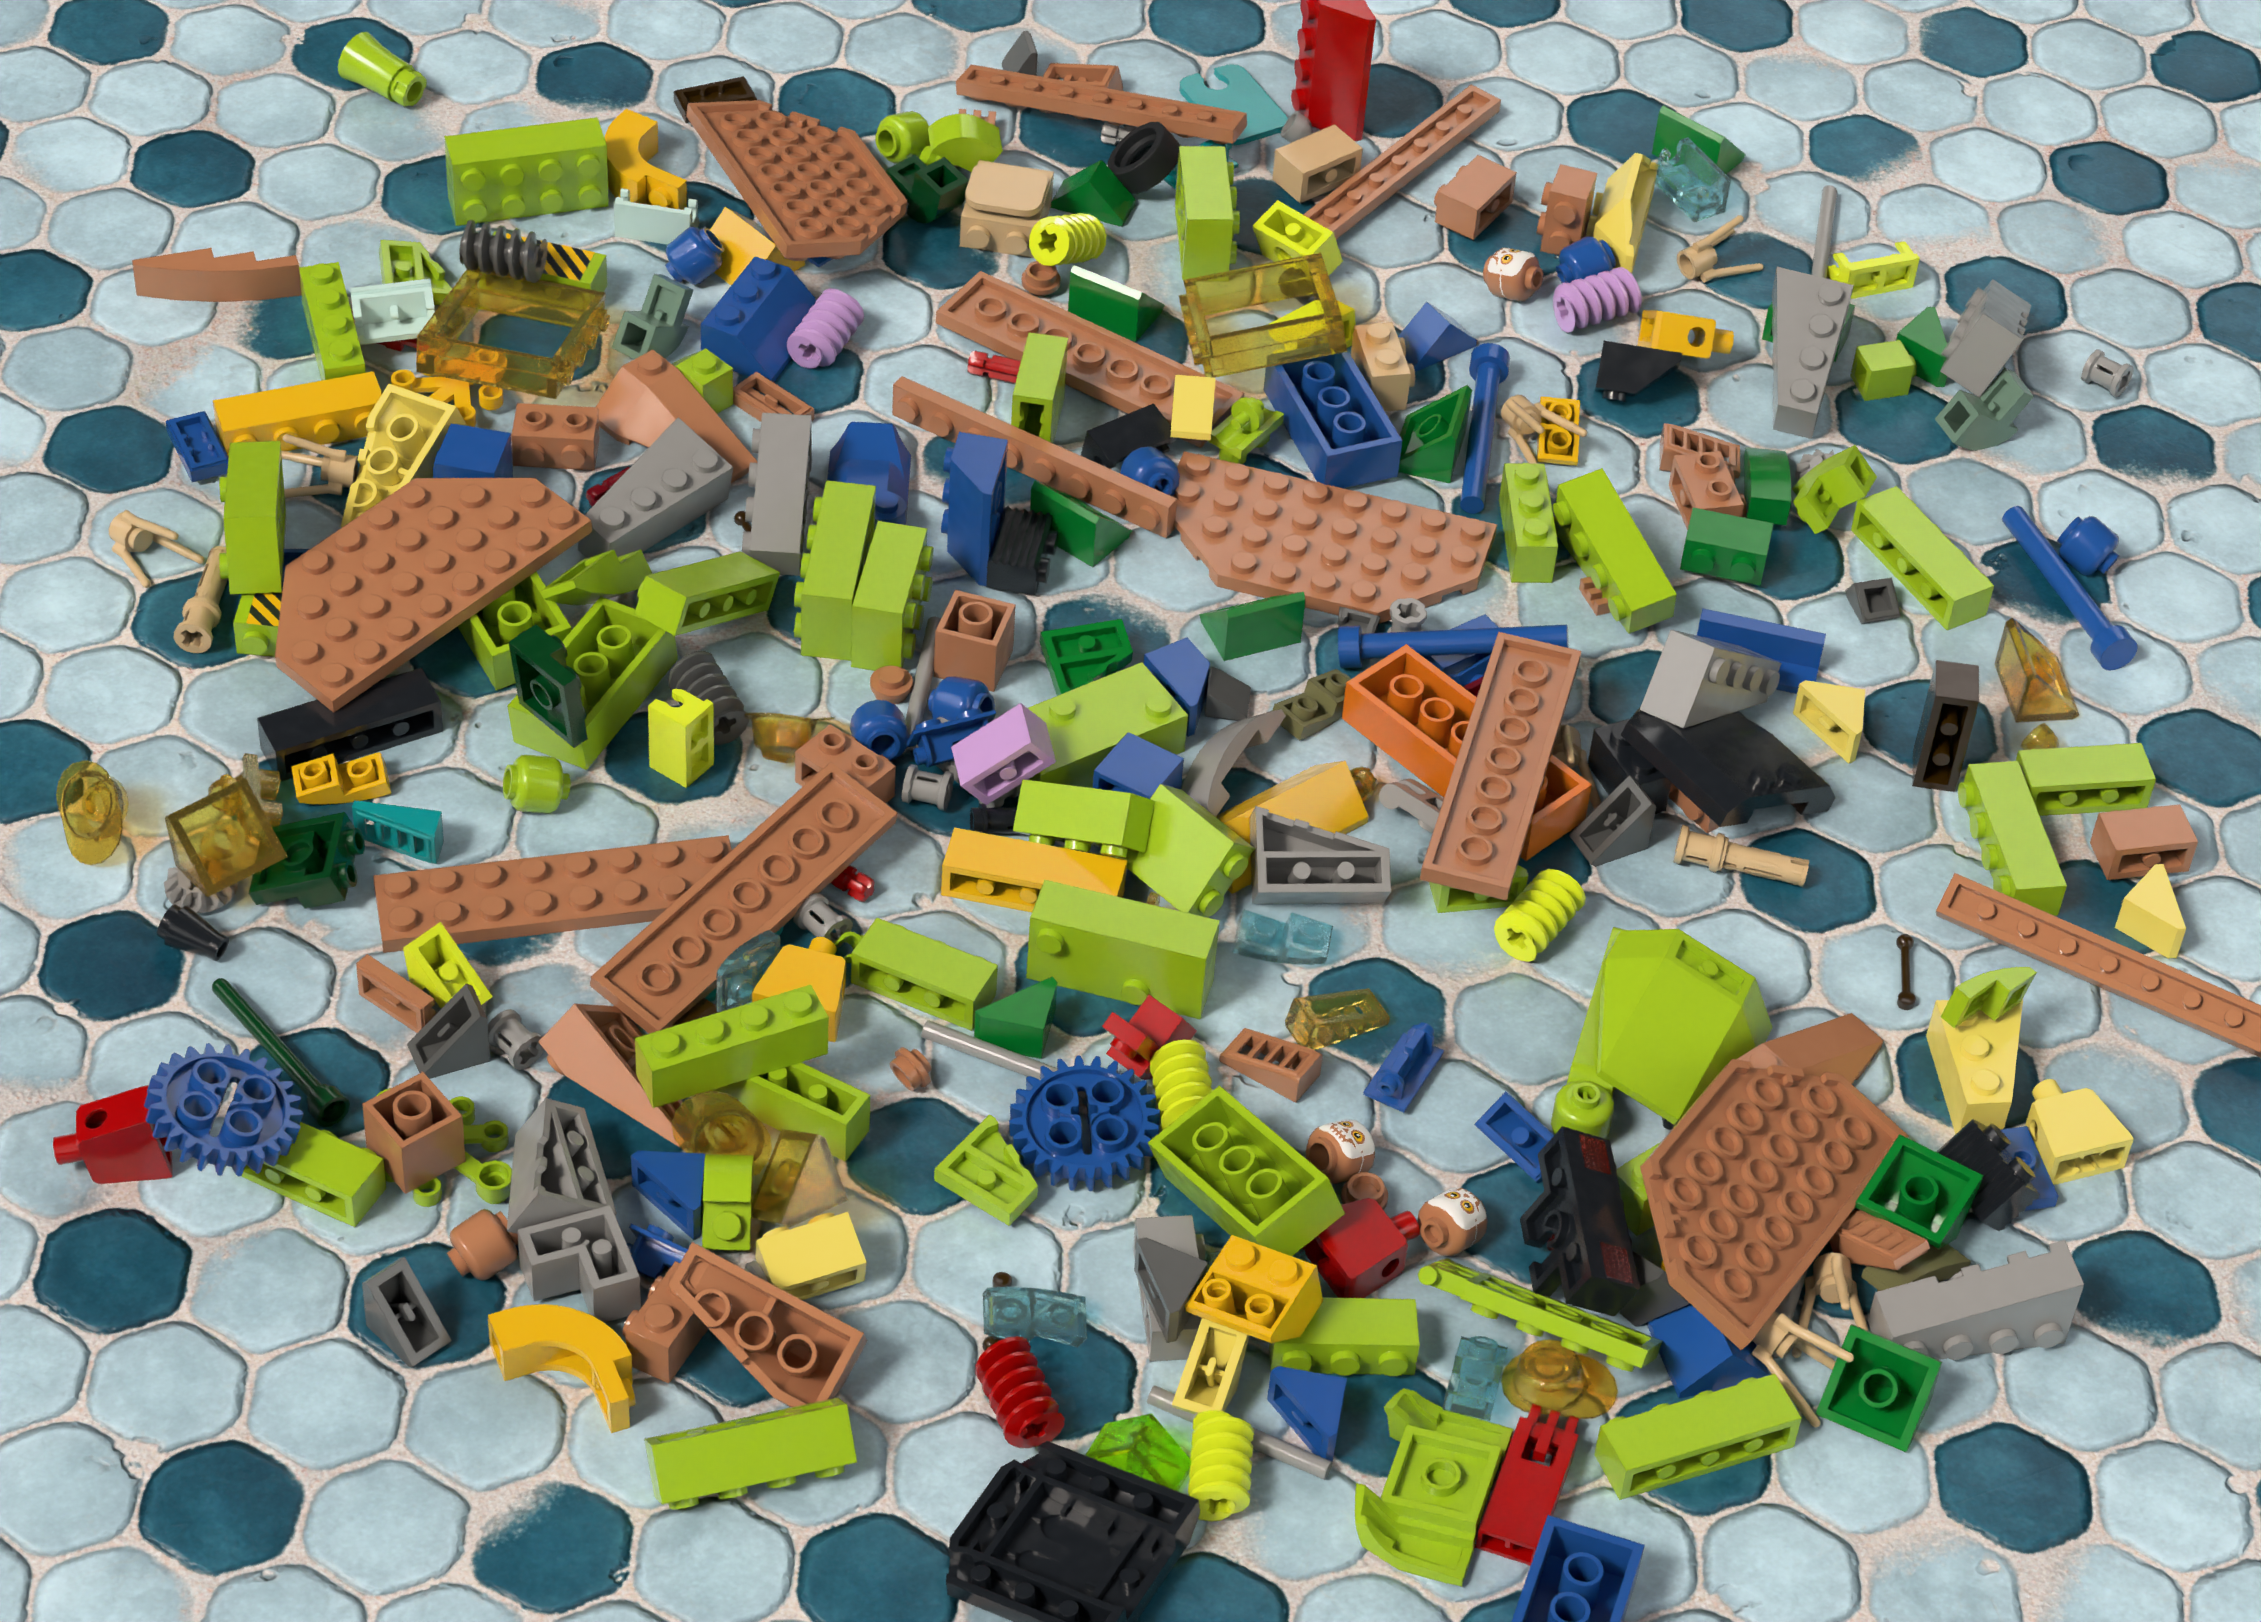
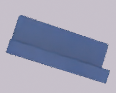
M1702 608L1697 636L1739 645L1781 662L1778 671L1780 680L1776 690L1795 694L1798 692L1799 683L1805 680L1816 682L1826 637L1825 633Z

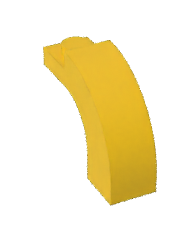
M626 108L612 121L605 134L609 190L615 198L620 197L621 188L629 189L630 202L684 210L687 207V180L647 163L658 153V122Z
M525 1305L488 1315L490 1346L504 1381L539 1371L553 1370L572 1374L583 1380L594 1392L611 1433L630 1428L629 1407L636 1405L632 1388V1355L627 1345L612 1328L583 1311L559 1305Z

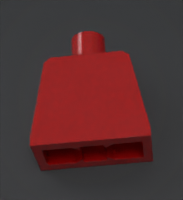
M141 1086L80 1105L76 1110V1133L53 1138V1149L58 1165L84 1161L93 1182L98 1184L173 1178L172 1151L166 1152L164 1150L167 1137L154 1138L152 1134L155 1124L146 1123L149 1109L144 1107L149 1086Z
M1371 1198L1342 1204L1341 1206L1345 1214L1301 1249L1311 1263L1317 1265L1318 1272L1338 1298H1365L1399 1276L1405 1268L1408 1249L1407 1241L1420 1235L1418 1222L1410 1211H1405L1389 1218L1377 1201Z

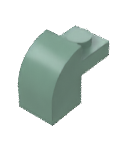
M654 274L641 311H624L612 348L633 359L653 349L666 359L678 348L686 335L689 326L682 322L694 289L663 274Z
M2004 368L1980 397L1959 390L1937 415L1935 420L1951 441L1958 446L1972 451L1998 446L2018 431L2012 421L2031 401L2034 395L2014 371Z

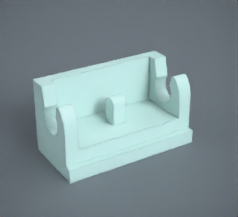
M621 188L620 197H616L614 202L615 237L668 245L691 226L698 228V201L696 199H689L688 207H685L684 210L630 202L629 189Z
M430 279L350 288L353 316L360 345L438 336Z

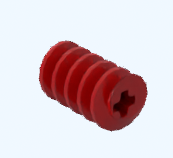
M1020 1336L1002 1339L988 1347L980 1355L975 1365V1374L982 1384L983 1392L989 1399V1405L996 1414V1420L1003 1429V1435L1007 1442L1017 1448H1033L1046 1441H1052L1063 1429L1065 1418L1061 1413H1058L1059 1405L1051 1397L1052 1390L1044 1382L1045 1375L1037 1367L1038 1360L1030 1352L1031 1346L1026 1338Z

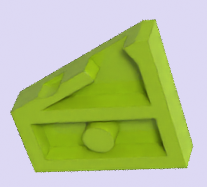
M380 240L379 259L382 284L430 279L434 305L461 306L462 290L458 286L450 287L444 280V269L430 258L429 252L420 242Z

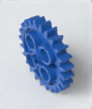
M206 1043L203 1054L189 1046L185 1057L174 1052L171 1055L169 1064L163 1062L159 1064L157 1074L151 1077L144 1107L149 1109L146 1123L155 1124L152 1136L154 1138L167 1137L164 1147L166 1152L179 1148L182 1151L179 1160L181 1163L193 1157L198 1159L197 1169L199 1171H202L209 1163L215 1165L216 1173L219 1176H222L226 1166H231L237 1176H242L245 1165H248L254 1172L260 1173L264 1162L274 1167L277 1164L279 1155L287 1156L289 1154L292 1143L295 1144L301 1127L300 1122L303 1111L298 1110L301 1097L291 1095L294 1086L293 1081L279 1082L283 1071L281 1068L270 1071L265 1069L268 1058L262 1057L253 1062L249 1060V1049H245L240 1056L233 1055L229 1044L225 1045L222 1053H216L214 1047L210 1043ZM235 1082L238 1086L233 1100L229 1105L219 1135L213 1137L210 1135L215 1118L219 1113L229 1084Z
M1079 1055L1075 1058L1074 1066L1068 1067L1062 1059H1057V1071L1052 1072L1043 1065L1040 1067V1080L1028 1076L1026 1078V1090H1016V1103L1010 1105L1009 1134L1013 1137V1147L1017 1152H1021V1163L1023 1166L1034 1163L1035 1177H1040L1046 1172H1050L1052 1186H1055L1062 1178L1068 1179L1069 1190L1073 1191L1078 1181H1085L1088 1190L1093 1191L1095 1180L1101 1179L1108 1188H1111L1113 1175L1117 1174L1127 1181L1130 1178V1166L1142 1170L1144 1168V1156H1153L1147 1142L1159 1134L1160 1110L1156 1109L1155 1094H1147V1082L1145 1080L1134 1083L1133 1069L1127 1070L1120 1075L1118 1073V1061H1113L1107 1068L1101 1067L1100 1057L1096 1056L1089 1066L1084 1065L1083 1059ZM1080 1091L1086 1093L1091 1148V1154L1089 1155L1084 1154L1082 1145L1078 1096Z

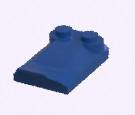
M849 423L843 435L830 450L827 481L876 486L875 529L878 521L906 525L911 454L903 444L896 427L888 423Z

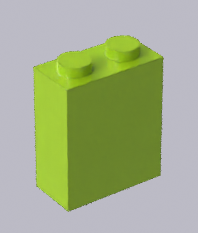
M1028 332L1013 391L1011 425L1054 444L1065 398L1068 338Z
M1160 784L1150 798L1155 803L1145 853L1128 851L1127 857L1120 859L1127 860V869L1177 910L1209 918L1221 908L1224 902V895L1233 881L1239 878L1246 870L1248 859L1255 848L1183 790Z

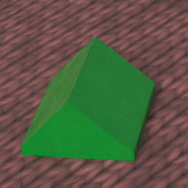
M1662 105L1658 114L1652 149L1653 155L1712 185L1743 161L1746 154L1726 137Z
M1075 265L1071 269L1068 312L1126 339L1137 342L1165 307V304L1143 292Z
M1468 385L1406 415L1400 433L1402 447L1399 473L1445 483L1451 482L1467 430L1472 389Z
M1036 480L1031 487L1030 511L1033 510L1035 513L1041 511L1044 515L1050 513L1053 516L1052 530L1058 531L1057 547L1091 567L1097 565L1127 540L1133 531L1068 493Z
M1304 592L1290 593L1199 615L1202 625L1222 659L1227 661L1301 643L1306 599Z
M1899 1134L1860 1194L1855 1207L1876 1218L1884 1219L1927 1239L1930 1245L1940 1249L1957 1239L1981 1185L1983 1175Z
M1851 1324L1841 1348L1852 1353L1854 1360L1846 1362L1839 1357L1837 1358L1815 1414L1907 1452L1931 1402L1942 1361Z

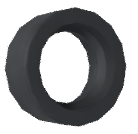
M1149 122L1131 131L1118 143L1110 155L1108 167L1131 194H1139L1150 190L1170 174L1178 162L1179 146L1181 145L1160 122Z

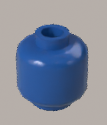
M691 226L667 245L666 255L669 262L665 264L666 269L676 281L681 283L683 280H686L693 285H698L723 264L721 253L724 252V247L708 228L699 229Z
M1586 236L1560 251V265L1556 266V272L1562 284L1566 282L1571 283L1576 279H1584L1590 275L1611 271L1616 266V261L1612 250L1604 240L1598 241L1595 237Z
M1140 447L1132 451L1125 458L1120 470V474L1170 496L1175 494V490L1179 486L1180 474L1177 465L1163 452L1153 447Z
M2079 516L2076 517L2057 540L2061 544L2059 556L2083 576H2090L2097 570L2105 574L2119 558V555L2114 551L2118 546L2119 537L2094 516L2081 519Z
M951 676L943 679L937 688L932 690L928 700V708L932 713L933 719L940 716L952 721L957 719V715L967 710L981 709L982 713L995 710V702L983 682Z
M887 700L869 701L857 708L852 715L850 731L851 735L859 743L876 754L886 757L890 762L903 754L907 748L906 743L909 739V733L903 713L895 704Z

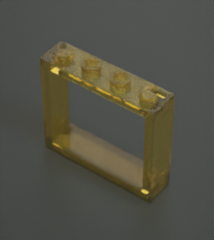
M1321 253L1183 280L1186 294L1178 295L1186 333L1188 334L1194 365L1202 364L1205 377L1215 378L1347 352L1342 315ZM1310 294H1313L1319 315L1213 336L1209 335L1205 315Z
M480 268L475 271L466 269L417 335L416 372L556 399L564 386L571 384L577 367L581 368L583 366L589 349L593 350L595 348L601 331L605 332L608 328L610 315H607V310L605 309L606 293L543 280L530 283L526 280V277H523L521 280H514L510 274L506 277H499L495 271L490 274H484ZM479 309L573 327L553 358L457 340Z

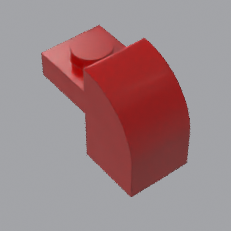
M1150 995L1147 996L1129 1023L1112 1012L1102 1025L1106 1031L1115 1037L1110 1043L1111 1047L1106 1054L1115 1061H1118L1126 1069H1133L1134 1074L1143 1080L1153 1078L1150 1072V1060L1158 1049L1173 1041L1191 1040L1197 1032L1182 1017Z

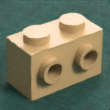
M1334 124L1275 149L1272 180L1299 203L1305 202L1339 187L1360 171L1363 148Z
M1393 322L1354 325L1351 357L1384 411L1406 410L1409 387H1414L1415 371L1413 364L1406 361L1404 339L1398 338Z

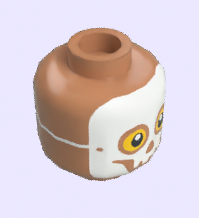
M1501 248L1487 259L1484 265L1483 279L1494 296L1525 301L1541 287L1543 271L1540 268L1537 257L1533 253L1511 248Z
M1344 1119L1319 1126L1311 1133L1306 1148V1159L1325 1174L1332 1184H1338L1348 1181L1354 1174L1369 1172L1375 1159V1145L1371 1134L1364 1125L1356 1120Z
M1450 1188L1428 1200L1419 1210L1417 1219L1420 1235L1424 1243L1432 1251L1442 1256H1454L1478 1243L1486 1233L1488 1223L1483 1203L1473 1193L1464 1188Z

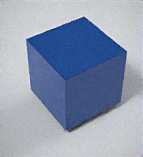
M451 423L435 457L433 478H513L511 433Z
M1127 732L1094 770L1093 788L1133 793L1148 799L1152 797L1160 784L1181 789L1184 758Z

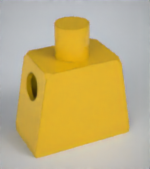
M1643 310L1637 346L1682 353V356L1710 359L1711 352L1730 354L1733 346L1734 332L1716 329V320L1658 310ZM1690 330H1693L1695 335L1694 341L1692 343H1689L1688 341V333Z
M824 937L813 938L808 949L790 944L783 946L754 987L752 1002L811 984L829 1017L828 1041L835 1043L846 987V960L841 956L835 955L836 945Z

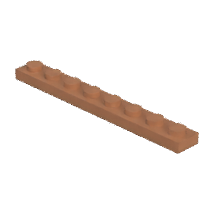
M972 64L956 80V94L971 97L976 101L991 100L1005 103L1010 107L1024 106L1039 109L1044 113L1058 112L1073 115L1078 119L1092 118L1103 120L1111 125L1125 124L1139 127L1149 122H1160L1170 133H1176L1180 137L1204 138L1212 140L1217 144H1233L1247 127V113Z
M1472 84L1303 215L1334 232L1337 240L1500 111L1501 99Z
M901 376L893 384V416L953 443H956L959 432L1007 439V467L1164 538H1167L1175 529L1176 498Z
M1954 873L1936 909V916L2261 1057V1005Z

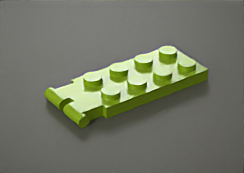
M1443 1258L1424 1266L1418 1272V1279L1422 1284L1436 1287L1472 1303L1470 1310L1481 1316L1491 1319H1498L1499 1314L1517 1320L1515 1327L1525 1333L1539 1337L1543 1336L1544 1331L1562 1338L1560 1345L1582 1354H1588L1589 1349L1608 1355L1606 1363L1625 1371L1633 1372L1635 1366L1642 1369L1655 1360L1662 1344L1660 1339L1553 1298L1535 1294L1532 1290L1488 1273H1481L1460 1265L1449 1258Z

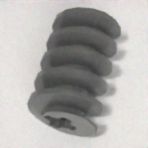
M470 219L461 237L459 259L460 263L464 264L465 268L469 271H475L480 268L484 274H490L495 270L499 277H506L510 273L514 280H521L525 276L528 282L536 283L541 278L545 268L548 242L546 239H543L541 244H537L536 233L532 231L529 232L525 242L521 241V231L517 228L513 230L510 239L506 238V228L502 225L498 227L495 236L491 235V226L486 222L478 233L476 232L475 221Z
M696 651L686 655L675 664L668 678L670 690H685L702 701L708 699L713 702L714 745L727 744L738 738L746 730L749 723V714L744 711L743 703L737 697L732 686H730L726 676L723 675L719 665L716 664L712 654L706 651Z

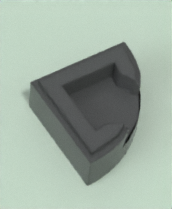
M1340 606L1337 626L1339 628V626L1361 625L1362 634L1376 633L1379 627L1380 616Z

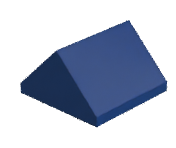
M1690 1303L1646 1322L1651 1336L1662 1340L1659 1354L1678 1398L1695 1396L1707 1390L1718 1391L1737 1385L1747 1378L1754 1377L1758 1379L1770 1375L1767 1367L1751 1354L1757 1347L1753 1341L1740 1350Z

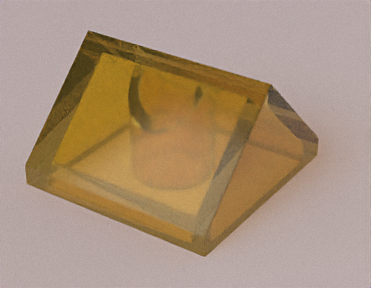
M2013 617L2006 621L1994 665L2015 722L2073 720L2080 714L2058 657Z
M246 778L165 817L175 866L207 898L288 857Z
M781 1129L753 1199L751 1219L791 1227L848 1201L826 1138L818 1134Z

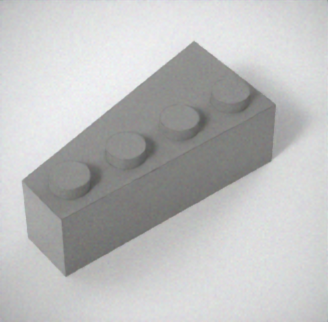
M1781 267L1776 268L1772 289L1773 430L1812 439L1848 313L1853 285Z
M1993 279L1985 290L1978 287L1965 305L1966 309L1957 321L1958 325L1949 337L1950 341L1941 353L1946 357V360L1940 372L1978 397L1982 395L2023 341L2024 327L2027 324V317L2031 308V304Z
M762 413L761 429L753 428L752 453H758V462H750L749 487H755L754 497L746 498L745 521L752 522L751 532H743L742 552L779 571L780 575L800 576L804 543L803 524H806L807 496H809L810 487L809 476L812 468L811 415Z
M678 417L585 514L592 522V533L578 542V551L586 558L613 549L617 557L640 549L644 552L728 500L733 467Z
M1670 630L1640 710L1681 728H1686L1765 703L1778 686L1780 680L1778 671L1781 662L1739 645Z
M2066 1240L2049 1244V1253L2029 1258L2027 1252L2022 1251L2008 1255V1264L1981 1271L1979 1264L1961 1268L1960 1272L1944 1282H1939L1936 1276L1875 1292L1867 1323L1872 1333L1937 1360L1947 1358L1958 1360L1966 1356L1986 1353L2004 1354L2012 1350L2032 1347L2050 1348L2057 1344L2065 1343L2084 1283Z

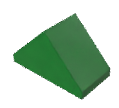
M1102 159L1065 179L1051 201V208L1072 214H1091L1101 222L1123 227L1135 206V198Z
M1927 307L1898 332L1896 340H1901L1908 354L1913 356L1916 363L1915 376L1936 387H1945L1947 376L1940 372L1946 360V357L1941 353L1946 347L1947 341L1936 308Z
M1053 976L976 1010L974 1037L1023 1056L1042 1059L1056 1011L1057 981Z

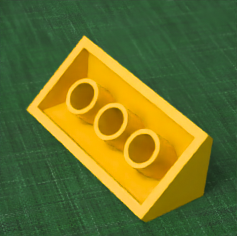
M1346 760L1314 765L1216 816V818L1249 844V818L1255 806L1268 809L1270 813L1291 820L1299 819L1308 822L1310 826L1332 833L1337 831L1347 834L1368 823L1369 819ZM1251 856L1248 859V866L1244 873L1235 879L1229 887L1228 891L1231 894L1251 884Z

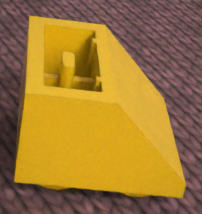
M1231 1235L1186 1303V1312L1269 1343L1300 1337L1323 1302L1317 1265Z

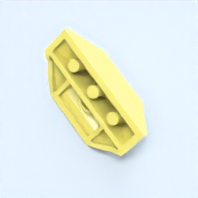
M1639 153L1633 154L1607 179L1604 193H1596L1593 212L1590 215L1586 236L1595 237L1598 241L1602 239L1609 245L1616 261L1614 268L1623 267L1631 274L1633 273L1651 205L1658 170L1657 163L1651 162V159Z

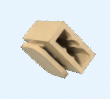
M979 160L978 165L972 170L965 192L966 202L961 214L960 247L1034 258L1029 247V237L1033 226L1040 219L1048 217L1053 196L1054 172Z

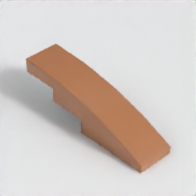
M206 248L132 260L137 296L205 302L256 301L301 296L299 263L296 255L256 261L254 251L214 257L212 249Z

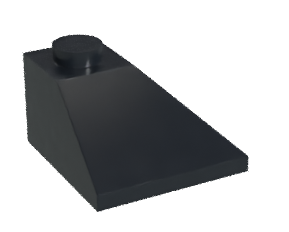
M1604 341L1595 391L1603 392L1602 399L1625 402L1626 396L1635 397L1678 369L1682 353Z

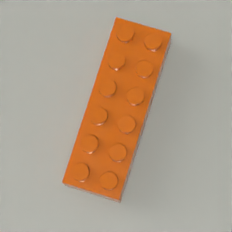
M1406 644L1346 682L1342 719L1438 794L1445 797L1477 697ZM1551 755L1520 856L1525 861L1567 834L1586 819L1592 784L1554 755Z

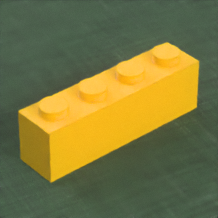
M372 371L213 400L216 432L228 458L230 443L281 441V451L302 449L283 440L285 434L320 445L367 437L368 431L365 427L368 415L379 400L382 392L375 373Z
M954 827L942 864L941 895L1032 912L1044 880H1049L1123 898L1127 860Z

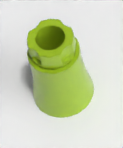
M361 32L355 35L346 44L340 55L338 73L341 78L360 84L391 102H397L405 107L409 105L414 106L422 98L426 87V78L416 71L412 65L385 48L370 33Z

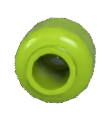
M915 111L889 115L880 122L877 128L876 146L888 161L895 164L913 155L919 158L922 150L926 146H930L929 124L921 114Z
M521 755L515 759L513 765L508 764L505 768L503 795L505 799L510 800L511 805L517 811L552 813L558 808L561 799L567 800L570 793V775L563 773L561 763L554 757Z
M1573 1081L1562 1086L1556 1094L1551 1119L1554 1135L1564 1126L1606 1139L1610 1132L1614 1111V1102L1611 1094L1604 1087L1591 1081Z

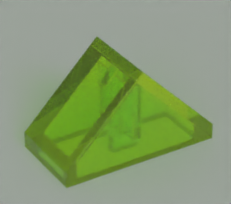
M1152 1413L1105 1423L1085 1456L1175 1491H1179L1187 1478L1191 1464L1187 1454Z

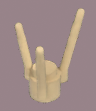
M1738 215L1704 239L1679 251L1677 254V264L1681 273L1688 279H1694L1699 276L1702 282L1705 283L1718 277L1763 270L1764 266L1762 263L1713 269L1718 260L1717 253L1713 247L1735 232L1734 227L1743 222L1744 217Z
M1523 395L1510 397L1501 409L1502 419L1510 426L1508 434L1516 441L1528 463L1538 464L1523 436L1535 431L1542 434L1544 432L1543 426L1540 425L1542 417L1581 437L1587 435L1585 429L1547 410L1539 402L1532 404Z
M289 434L283 436L285 442L324 455V457L320 458L282 451V459L321 467V480L328 481V484L284 489L285 498L319 494L342 495L343 487L350 488L351 484L356 482L358 456L347 455L346 450L332 449Z
M128 510L119 513L110 523L109 536L116 542L112 547V551L124 560L144 588H149L151 583L130 552H143L151 545L152 541L198 564H202L205 561L203 556L173 541L178 539V533L139 518Z
M1560 725L1552 755L1570 768L1576 765L1579 766L1582 777L1592 784L1590 800L1595 810L1602 802L1587 763V753L1581 749L1580 733L1572 726Z
M1826 1253L1819 1256L1813 1264L1814 1276L1807 1277L1804 1281L1805 1296L1798 1325L1808 1329L1815 1296L1820 1295L1828 1303L1840 1302L1841 1308L1845 1311L1851 1308L1856 1326L1868 1331L1858 1298L1857 1283L1852 1280L1850 1260L1839 1253ZM1793 1346L1792 1356L1799 1358L1802 1351Z
M1774 1311L1752 1340L1757 1347L1751 1354L1760 1360L1771 1374H1776L1786 1393L1813 1427H1819L1821 1424L1819 1418L1772 1356L1776 1354L1783 1359L1792 1347L1795 1346L1811 1358L1833 1370L1836 1361L1813 1345L1846 1362H1852L1854 1355L1831 1341L1796 1324L1783 1313L1779 1315Z

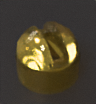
M2045 723L2033 729L2021 744L2023 750L2059 747L2058 737Z
M1360 766L1352 768L1350 772L1354 782L1359 780L1363 785L1360 790L1358 787L1357 789L1364 803L1374 795L1378 788V780L1374 778L1369 768Z

